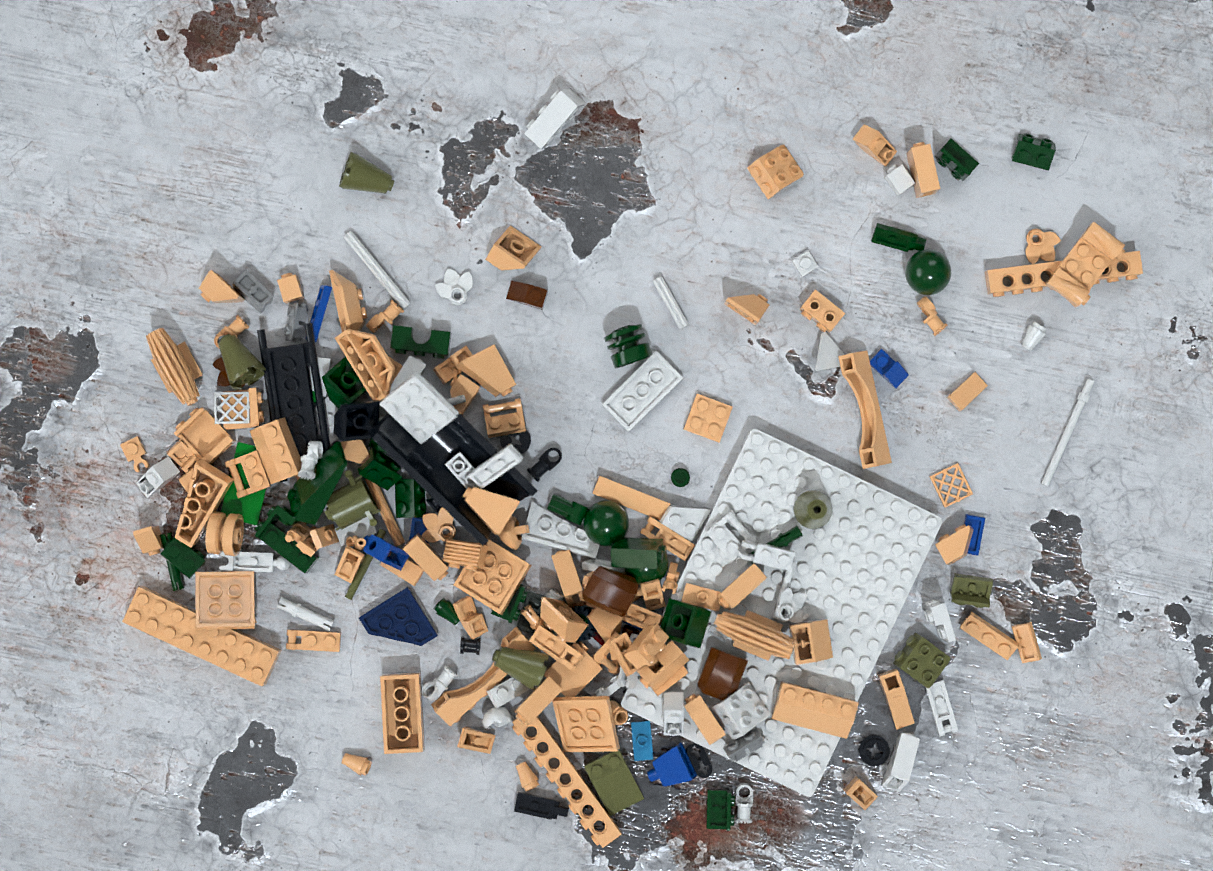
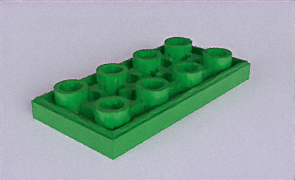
M238 442L234 459L256 451V446ZM241 463L237 464L236 467L244 489H248L250 486ZM233 481L224 496L221 512L225 513L226 516L230 513L240 514L243 517L244 523L258 525L267 488L238 499L236 495L237 489Z

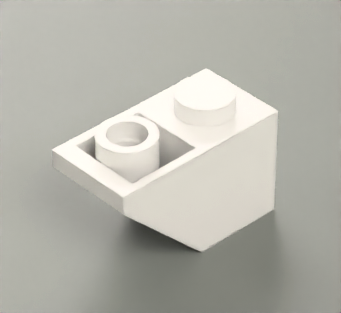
M168 456L153 465L136 484L141 492L149 498L169 483L180 471Z
M664 692V735H683V692Z

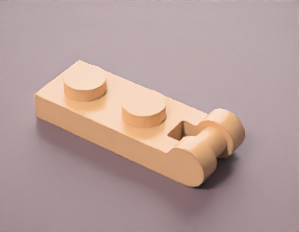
M649 517L646 527L642 528L640 533L649 539H663V545H666L668 551L686 561L695 544L654 518ZM654 527L660 529L656 536L651 533Z
M539 625L529 642L573 672L578 661L584 657L582 653L567 643L562 642L557 636ZM568 652L573 655L570 661L565 659Z
M287 630L288 643H286V649L340 652L341 632ZM296 636H302L301 643H296Z

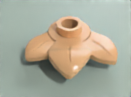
M1040 229L1029 231L1026 236L1028 246L1025 250L1028 261L1031 264H1035L1039 258L1044 261H1054L1055 250L1053 246L1061 241L1060 238L1051 231L1043 232ZM1034 235L1038 236V242L1033 241L1032 237Z
M443 507L440 508L438 515L435 513L423 514L422 519L427 530L422 534V537L426 541L434 543L442 540L446 542L447 539L455 537L456 530L452 525L454 518ZM444 529H449L448 534H443L442 532Z

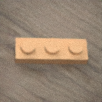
M972 611L960 625V629L1006 660L1019 647L1018 642Z

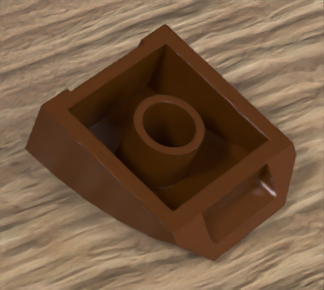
M599 566L592 573L582 593V597L588 603L622 617L627 614L635 595H637L638 583L632 576Z
M710 647L697 686L705 695L722 701L727 699L737 691L748 660Z

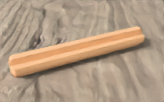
M365 478L378 510H381L380 514L394 545L400 546L404 544V538L380 486Z

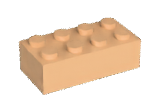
M421 673L381 675L384 754L423 752L425 746Z

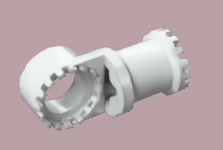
M310 441L308 443L310 446L307 447V455L301 456L300 459L302 465L301 470L298 472L299 477L307 478V480L315 478V464L318 463V459L323 455V444L321 441Z
M445 665L438 678H434L432 682H427L423 686L421 691L423 697L430 701L437 700L444 690L447 691L449 684L454 678L458 677V674ZM434 687V692L431 695H428L431 688Z
M741 783L735 790V805L737 806L735 822L752 823L750 815L751 807L753 806V790L749 784ZM742 787H747L750 790L747 797L739 795V790Z

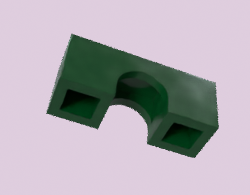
M393 325L390 348L395 350V353L406 354V351L414 352L415 356L423 357L427 353L433 354V358L439 359L449 356L451 332L431 330L430 339L426 343L419 344L413 339L414 329L412 327Z
M270 523L259 539L304 574L308 573L319 557L315 554L312 557L304 554L296 546L297 542L295 540L291 542L285 540L287 532L275 523Z

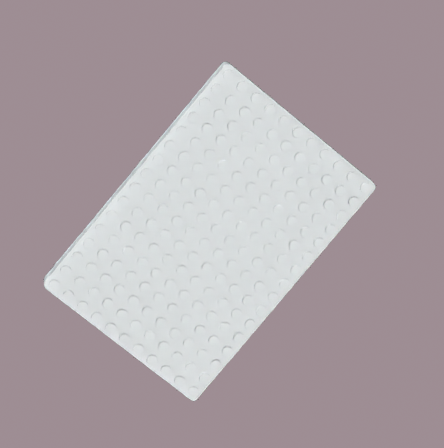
M753 429L748 433L677 582V591L675 594H671L670 598L681 601L686 583L722 592L752 565L751 561L739 557L731 562L706 534L710 528L731 510H733L734 516L749 533L756 536L757 540L754 543L766 544L778 537V534H783L797 525L803 536L788 544V547H783L784 549L795 551L793 563H796L789 588L793 594L803 593L807 595L801 609L808 614V618L801 623L828 620L833 658L796 665L792 652L790 659L771 655L768 661L734 647L733 639L716 630L717 625L714 622L718 613L722 615L724 611L745 616L748 610L783 624L781 632L790 637L789 625L795 623L790 621L781 622L773 617L786 570L756 563L755 565L767 578L732 610L724 609L720 606L719 612L703 608L712 612L701 648L673 641L689 659L683 665L689 673L664 692H683L684 703H686L685 699L690 695L700 694L726 735L709 745L684 707L683 735L680 736L729 759L723 747L733 740L711 708L722 700L703 694L697 684L710 647L747 659L748 663L738 689L749 683L770 715L753 728H757L765 742L762 744L763 747L752 753L746 748L747 756L736 763L810 797L814 794L840 737L771 719L780 683L783 681L858 702L942 525V519L921 507L758 429ZM806 491H820L832 503V516L828 523L821 528H806L797 521L794 515L795 501ZM815 506L814 512L818 513L819 508L818 506ZM729 521L724 524L741 544L743 541H746ZM747 548V549H746L745 551H743V552H746V553L749 554V553L755 551V549H749V548ZM667 639L665 644L667 645L671 640ZM638 674L635 688L632 690L626 688L621 699V706L664 728V692L657 696L650 686L646 688L639 681L642 677Z

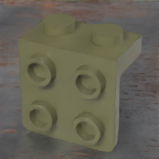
M915 632L914 635L907 639L903 650L896 654L893 664L926 688H930L949 663L950 657Z

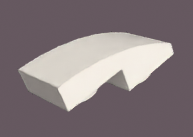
M461 452L445 463L466 489L468 487H478L468 476L475 468Z

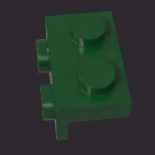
M1027 133L1023 135L1018 134L1012 161L1049 171L1056 151L1055 143L1046 138L1042 140L1037 139Z
M371 448L369 450L370 458L358 468V474L388 491L403 477L401 466L382 451Z
M400 479L395 483L396 518L422 517L423 514H426V490L414 479Z
M176 538L160 553L161 556L189 579L193 577L201 566L205 565V556L198 550L194 552L189 546Z
M707 789L706 829H726V831H730L731 826H734V814H731V807L735 806V795H731V790Z

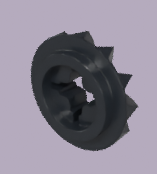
M527 430L520 432L519 441L523 445H513L520 454L525 453L531 444V437ZM514 433L509 435L516 437L520 433ZM509 435L500 437L502 448L512 443Z
M870 735L863 739L859 746L861 759L870 766L882 765L887 761L890 754L889 744L878 735ZM875 743H877V749L882 753H875L872 759V752L867 748H873Z

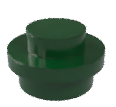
M683 468L675 469L671 474L672 483L677 487L686 486L690 481L689 472Z

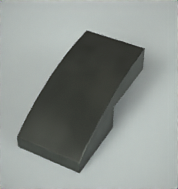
M528 591L523 610H525L524 607L530 605L540 617L541 600L546 596ZM521 614L517 628L520 631L533 635L536 630L530 627L531 624Z

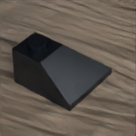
M380 401L342 404L334 415V434L342 442L371 438L369 431L379 422Z

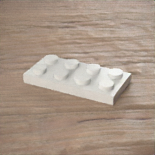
M655 351L602 406L629 432L683 377Z

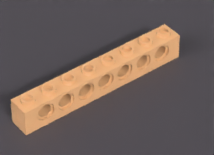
M1140 251L1126 252L1119 260L1115 258L1106 268L1105 274H1101L1095 284H1100L1099 280H1107V283L1119 281L1118 278L1126 277V280L1138 279L1137 276L1143 274ZM1062 261L985 271L987 294H993V297L1005 296V292H1012V295L1023 294L1024 290L1031 289V292L1043 291V288L1047 286L1045 285L1046 282L1041 280V273H1047L1050 278ZM1117 263L1124 265V272L1117 270ZM1022 275L1029 276V284L1022 282ZM1004 277H1008L1011 280L1010 287L1004 286L1002 282Z
M539 716L529 725L526 723L522 724L517 718L512 721L514 724L512 726L513 730L518 736L522 735L525 739L523 744L528 751L533 750L536 755L535 761L540 767L544 766L548 771L546 776L551 783L556 782L559 787L557 791L563 799L566 797L569 800V808L574 814H579L581 817L580 823L584 829L587 830L589 828L592 832L591 838L597 846L600 844L604 848L622 835L621 830ZM533 726L537 729V734L529 736L526 733V729ZM540 742H545L548 745V750L541 752L538 750L537 745ZM557 758L560 764L558 767H551L549 760ZM567 773L570 775L571 780L568 783H563L560 780V776ZM579 789L582 792V796L579 799L573 798L571 795L573 790ZM585 805H591L594 811L591 814H585L582 809ZM602 821L605 827L602 830H597L594 827V823Z

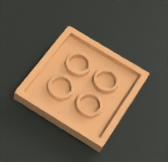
M488 539V542L485 544L488 546L484 569L477 568L475 572L466 570L464 567L454 586L502 615L532 565Z
M254 571L195 572L196 630L255 629Z
M609 696L556 697L553 700L564 752H617L620 746Z

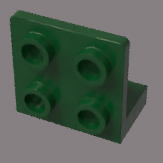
M951 138L935 155L937 163L951 170V175L957 180L961 179L964 181L979 164Z
M284 505L273 506L266 514L269 516L266 521H261L255 528L256 533L254 536L260 538L270 523H274L277 519L286 526L295 525L298 520H294L292 511Z
M520 584L502 615L492 610L491 614L508 620V623H512L513 620L517 621L521 609L518 608L520 602H525L528 591L525 590L526 586Z

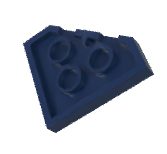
M408 587L359 617L367 633L374 636L423 646L438 636Z

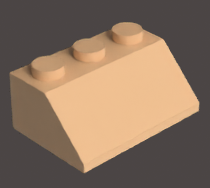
M285 417L250 430L270 485L298 474L301 470L302 462Z

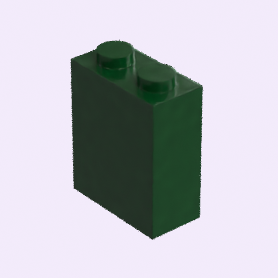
M623 538L615 541L611 547V567L657 569L659 563L663 562V553L667 552L666 545H663V539ZM639 540H652V541H653V542L650 543V544H640V543H638Z

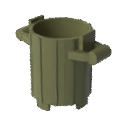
M350 470L345 472V477L348 478L350 483L334 491L326 504L325 514L328 520L331 519L332 522L335 521L338 525V528L335 529L336 531L342 530L365 517H368L371 526H376L378 520L374 515L381 511L378 510L371 492L362 479L363 476L354 478V474Z

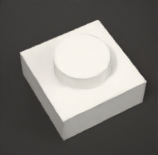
M809 251L792 260L801 277L819 267Z

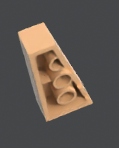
M202 459L195 463L183 512L175 534L177 540L190 548L199 541L207 527L211 513L216 512L234 481L232 477Z

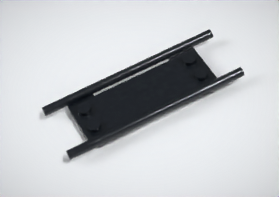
M312 323L304 324L307 343L267 348L265 329L257 330L261 360L266 368L263 371L265 373L264 380L270 420L272 422L285 417L300 458L303 455H307V447L310 446L308 445L310 441H321L323 444V454L331 448ZM308 366H311L313 386H314V392H315V399H316V406H317V412H318V419H319V426H320L321 435L318 434L316 414H315L313 394H312V388H311V381H310V374H309V368H308Z

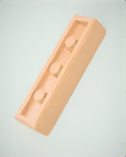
M599 476L592 493L658 520H661L665 511L671 505L668 502Z

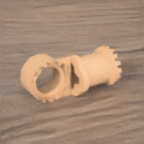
M926 296L917 302L918 307H921L920 310L928 316L923 323H927L934 332V336L948 326L937 316L935 306Z
M391 300V304L383 312L373 316L366 324V327L372 333H375L378 330L377 328H380L385 321L392 325L393 320L400 313H403L404 310Z
M237 315L235 321L228 327L225 326L215 336L214 344L219 348L218 339L221 336L230 334L237 337L244 329H248L249 326Z

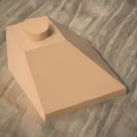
M510 225L494 243L485 260L500 270L524 269L541 249V246Z
M213 270L208 272L199 287L202 291L200 295L207 302L238 303L245 300Z
M751 294L728 297L724 303L754 325L759 322L769 307L768 300L760 294L758 296Z

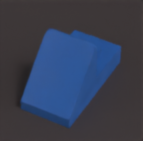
M882 349L870 360L871 367L895 389L909 376L898 361L895 362Z

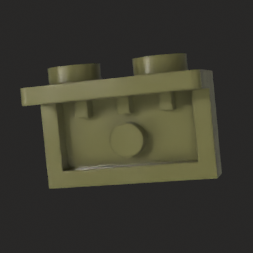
M954 573L950 591L951 602L957 605L967 604L974 605L977 608H989L993 579Z

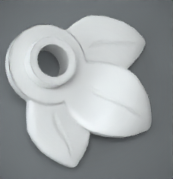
M448 268L444 275V283L435 285L436 291L441 297L448 298L452 304L461 305L466 301L467 292L472 288L473 278L470 272H466L460 277L456 271ZM455 293H461V298L455 299Z
M789 587L783 590L779 596V604L775 608V617L781 622L790 621L795 624L806 620L808 614L801 608L807 595L803 593L793 594Z

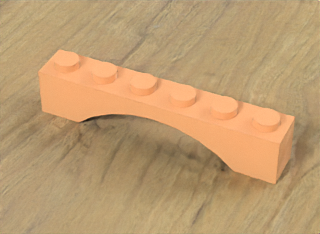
M868 351L838 356L842 375L851 386L860 408L862 438L859 453L863 469L892 463Z
M517 626L501 642V647L528 651L536 649ZM493 662L486 673L475 682L463 688L445 691L431 705L434 711L451 726L457 723L468 710H471L482 697L487 696L486 691L501 683L507 673L496 667Z

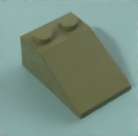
M620 749L617 752H607L584 764L610 816L644 799Z

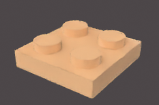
M696 394L683 430L720 443L733 407Z

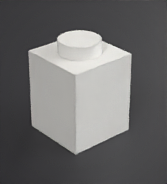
M903 164L899 167L894 165L887 170L888 175H886L885 180L897 197L915 184Z

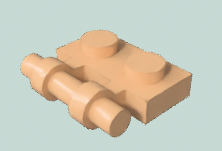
M298 521L287 531L285 540L287 542L297 541L296 546L304 554L312 557L318 550L315 548L310 535V531L317 529L315 526L309 528L306 522Z

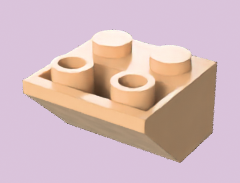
M827 619L789 625L790 637L796 640L793 650L794 663L796 665L833 658Z

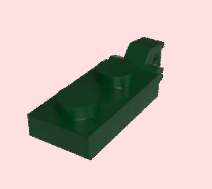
M879 223L876 224L871 239L873 243L908 252V250L913 251V249L921 251L924 250L926 245V239L919 237L917 234Z

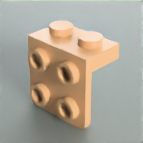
M780 145L747 167L767 199L772 198L783 188L804 175L785 145Z
M259 388L224 391L249 392L250 423L223 424L226 430L262 426V422L265 419L264 411H261L263 394ZM236 394L235 396L239 399L243 394ZM221 395V396H222L224 399H226L229 395ZM246 396L241 400L245 406L247 405ZM231 397L227 402L233 406L236 400ZM226 403L222 406V410L225 413L230 409ZM238 403L234 408L240 412L244 407ZM233 410L228 413L231 419L237 415ZM247 410L241 414L245 419L247 418ZM226 417L223 419V421H230ZM238 417L235 421L243 420L240 417Z

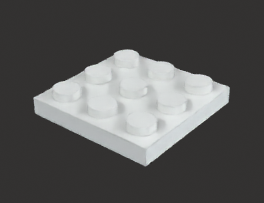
M418 372L413 374L380 402V405L420 444L424 443L459 414Z

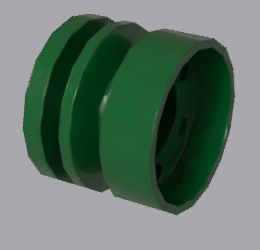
M642 324L619 328L604 337L605 342H615L607 346L608 350L617 349L618 351L611 356L614 368H620L653 355L649 343L639 344V340L646 336L645 333L636 335V332L643 329Z

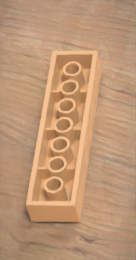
M144 586L138 587L122 621L262 687L266 685L282 651L237 629L196 630V614L194 609Z

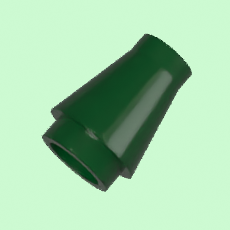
M442 598L433 608L437 615L451 622L454 626L460 621L449 599Z

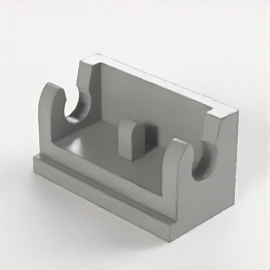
M247 270L233 282V289L260 314L268 304L272 303L274 295Z

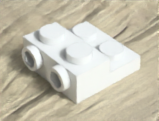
M936 599L925 602L926 610L923 611L925 619L934 626L939 625V627H936L939 638L946 642L956 641L946 604Z

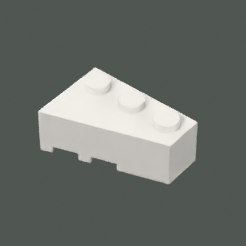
M570 88L560 92L557 90L550 98L552 100L548 106L544 105L538 112L540 116L536 120L532 119L526 126L528 130L524 134L540 149L546 148L561 132L563 126L574 118L575 112L580 107L583 108L586 105Z

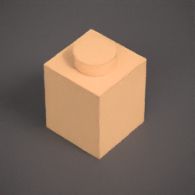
M292 273L281 275L282 279L277 280L283 302L287 304L303 299L304 295L298 276L296 274L292 275Z

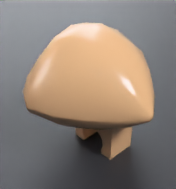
M511 516L499 534L500 540L509 548L517 550L522 542L521 534L530 533L529 525L519 526V521L514 516Z

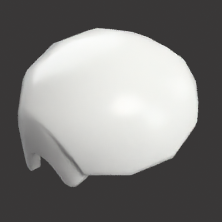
M503 706L493 707L483 716L482 724L484 728L491 729V724L501 727L514 721L507 708Z

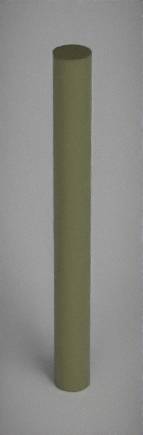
M379 529L376 536L383 539L386 531ZM366 554L345 595L346 598L352 600L373 559L371 555Z

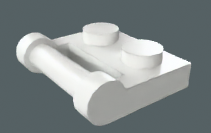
M733 510L728 512L706 532L731 562L739 556V552H743L747 548L742 546L738 539L724 525L726 522L729 521L746 541L755 542L757 540L756 536L751 535L734 516Z

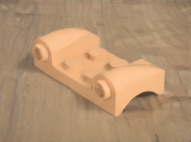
M1092 222L1045 285L1062 295L1075 308L1080 304L1084 306L1091 297L1088 294L1092 286L1111 261L1115 258L1118 260L1125 252L1123 249L1125 245L1097 223Z

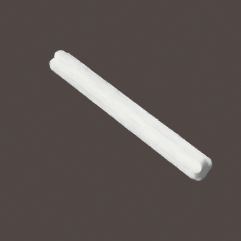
M352 231L348 232L344 236L345 240L402 309L410 305L409 300Z

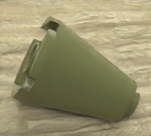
M350 152L339 187L384 194L387 193V190H392L394 180H391L392 175L357 153Z
M228 334L220 339V352L230 386L233 389H242V385L246 383L250 386L264 376L263 370H266L264 365L235 335Z
M806 491L795 501L794 515L797 521L806 528H821L828 523L832 516V503L820 491ZM815 506H818L819 508L818 513L814 512Z
M500 647L499 650H495L492 660L496 667L535 691V686H539L546 671V666L543 664L544 660L548 661V654Z

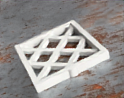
M214 392L215 424L250 423L249 392ZM236 394H243L239 399L235 396ZM221 395L229 396L226 399H224ZM245 396L247 397L246 406L241 402ZM218 397L223 400L219 406L217 405ZM231 397L236 400L233 406L227 402ZM225 403L230 407L226 413L221 409ZM238 403L244 407L240 412L234 408ZM218 410L223 414L220 419L217 418ZM231 410L237 414L233 419L228 416ZM245 410H247L246 419L241 415ZM226 417V418H228L230 421H222V420ZM238 417H240L243 421H235V420H236Z

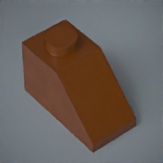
M511 281L506 299L543 310L548 290L526 283Z

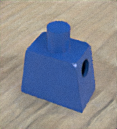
M374 534L363 538L366 540L364 552L391 567L402 570L409 557L404 550Z
M682 742L657 757L652 762L654 769L647 772L651 782L660 779L664 787L688 782L697 776Z

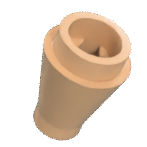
M345 753L341 763L358 775L366 776L371 768L372 761H369L367 757Z
M526 761L516 766L521 787L526 792L539 786L538 777L530 769Z

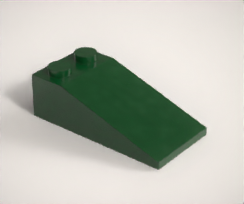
M337 441L318 459L314 470L315 478L307 480V478L300 477L295 482L293 488L289 490L287 499L289 500L294 520L316 525L348 464L341 442Z

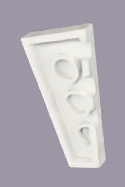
M534 502L531 503L525 524L529 525L530 533L523 534L522 540L559 550H570V553L596 559L599 544L593 543L584 530L557 517Z

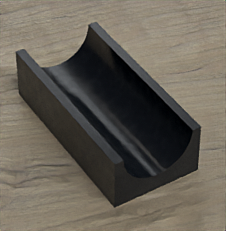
M387 413L369 431L371 438L484 546L488 542L492 531L464 501L465 498L462 496L466 488L453 475L445 463L461 452L472 466L477 468L499 451L460 413L422 444ZM512 467L482 489L518 500L519 502L528 496H533L538 491L515 467Z

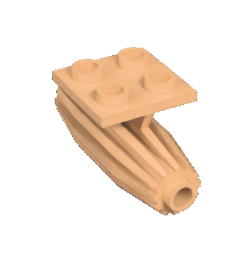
M164 328L156 329L146 335L153 357L151 361L169 393L173 392L182 404L190 406L196 403L200 394L195 379L203 376L186 342L184 341L176 345Z
M748 610L745 616L723 611L722 615L718 613L714 622L717 625L716 630L734 640V647L768 661L771 655L790 659L796 644V640L781 632L783 624Z

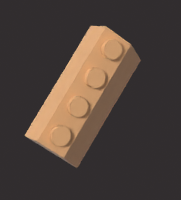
M781 681L771 719L847 739L854 723L859 703L855 700Z

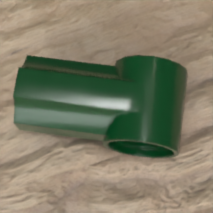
M553 494L547 507L548 510L562 515L565 519L580 526L588 510L587 507L574 501L570 502Z

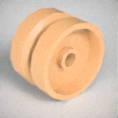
M223 512L211 513L207 524L205 542L208 553L219 555L223 551L227 556H237L239 554L244 536V520L242 515L230 513L226 516Z

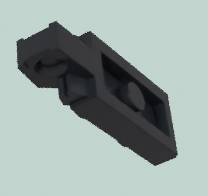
M518 792L514 812L552 820L557 819V815L567 817L569 808L560 806V802L554 799Z

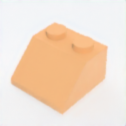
M546 597L542 598L540 617L545 621V626L558 634V639L562 642L575 643L588 624L564 601Z

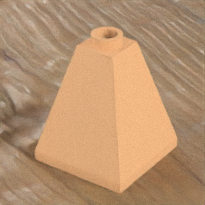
M468 487L462 496L469 507L495 535L501 533L520 503L518 500L476 487Z

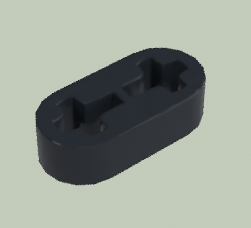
M694 742L687 747V754L696 774L701 778L709 777L713 768L703 746ZM693 746L701 749L699 751L701 758L697 759L695 754H690L693 751ZM700 761L705 766H709L706 774L698 771L701 768Z

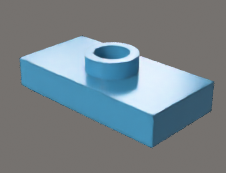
M650 721L631 722L634 761L653 760Z

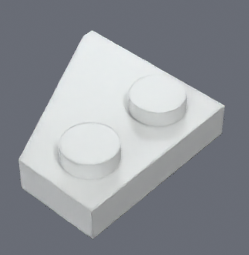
M669 506L659 522L692 542L711 510L707 508Z

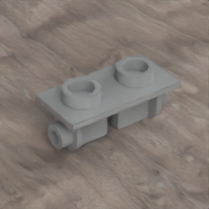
M294 302L288 307L287 316L289 317V322L284 329L287 341L293 340L294 342L301 343V339H304L305 326L299 325V321L306 322L308 309L306 304Z
M757 728L737 740L730 741L723 749L731 762H737L747 756L746 748L752 753L763 747L762 744L765 742Z

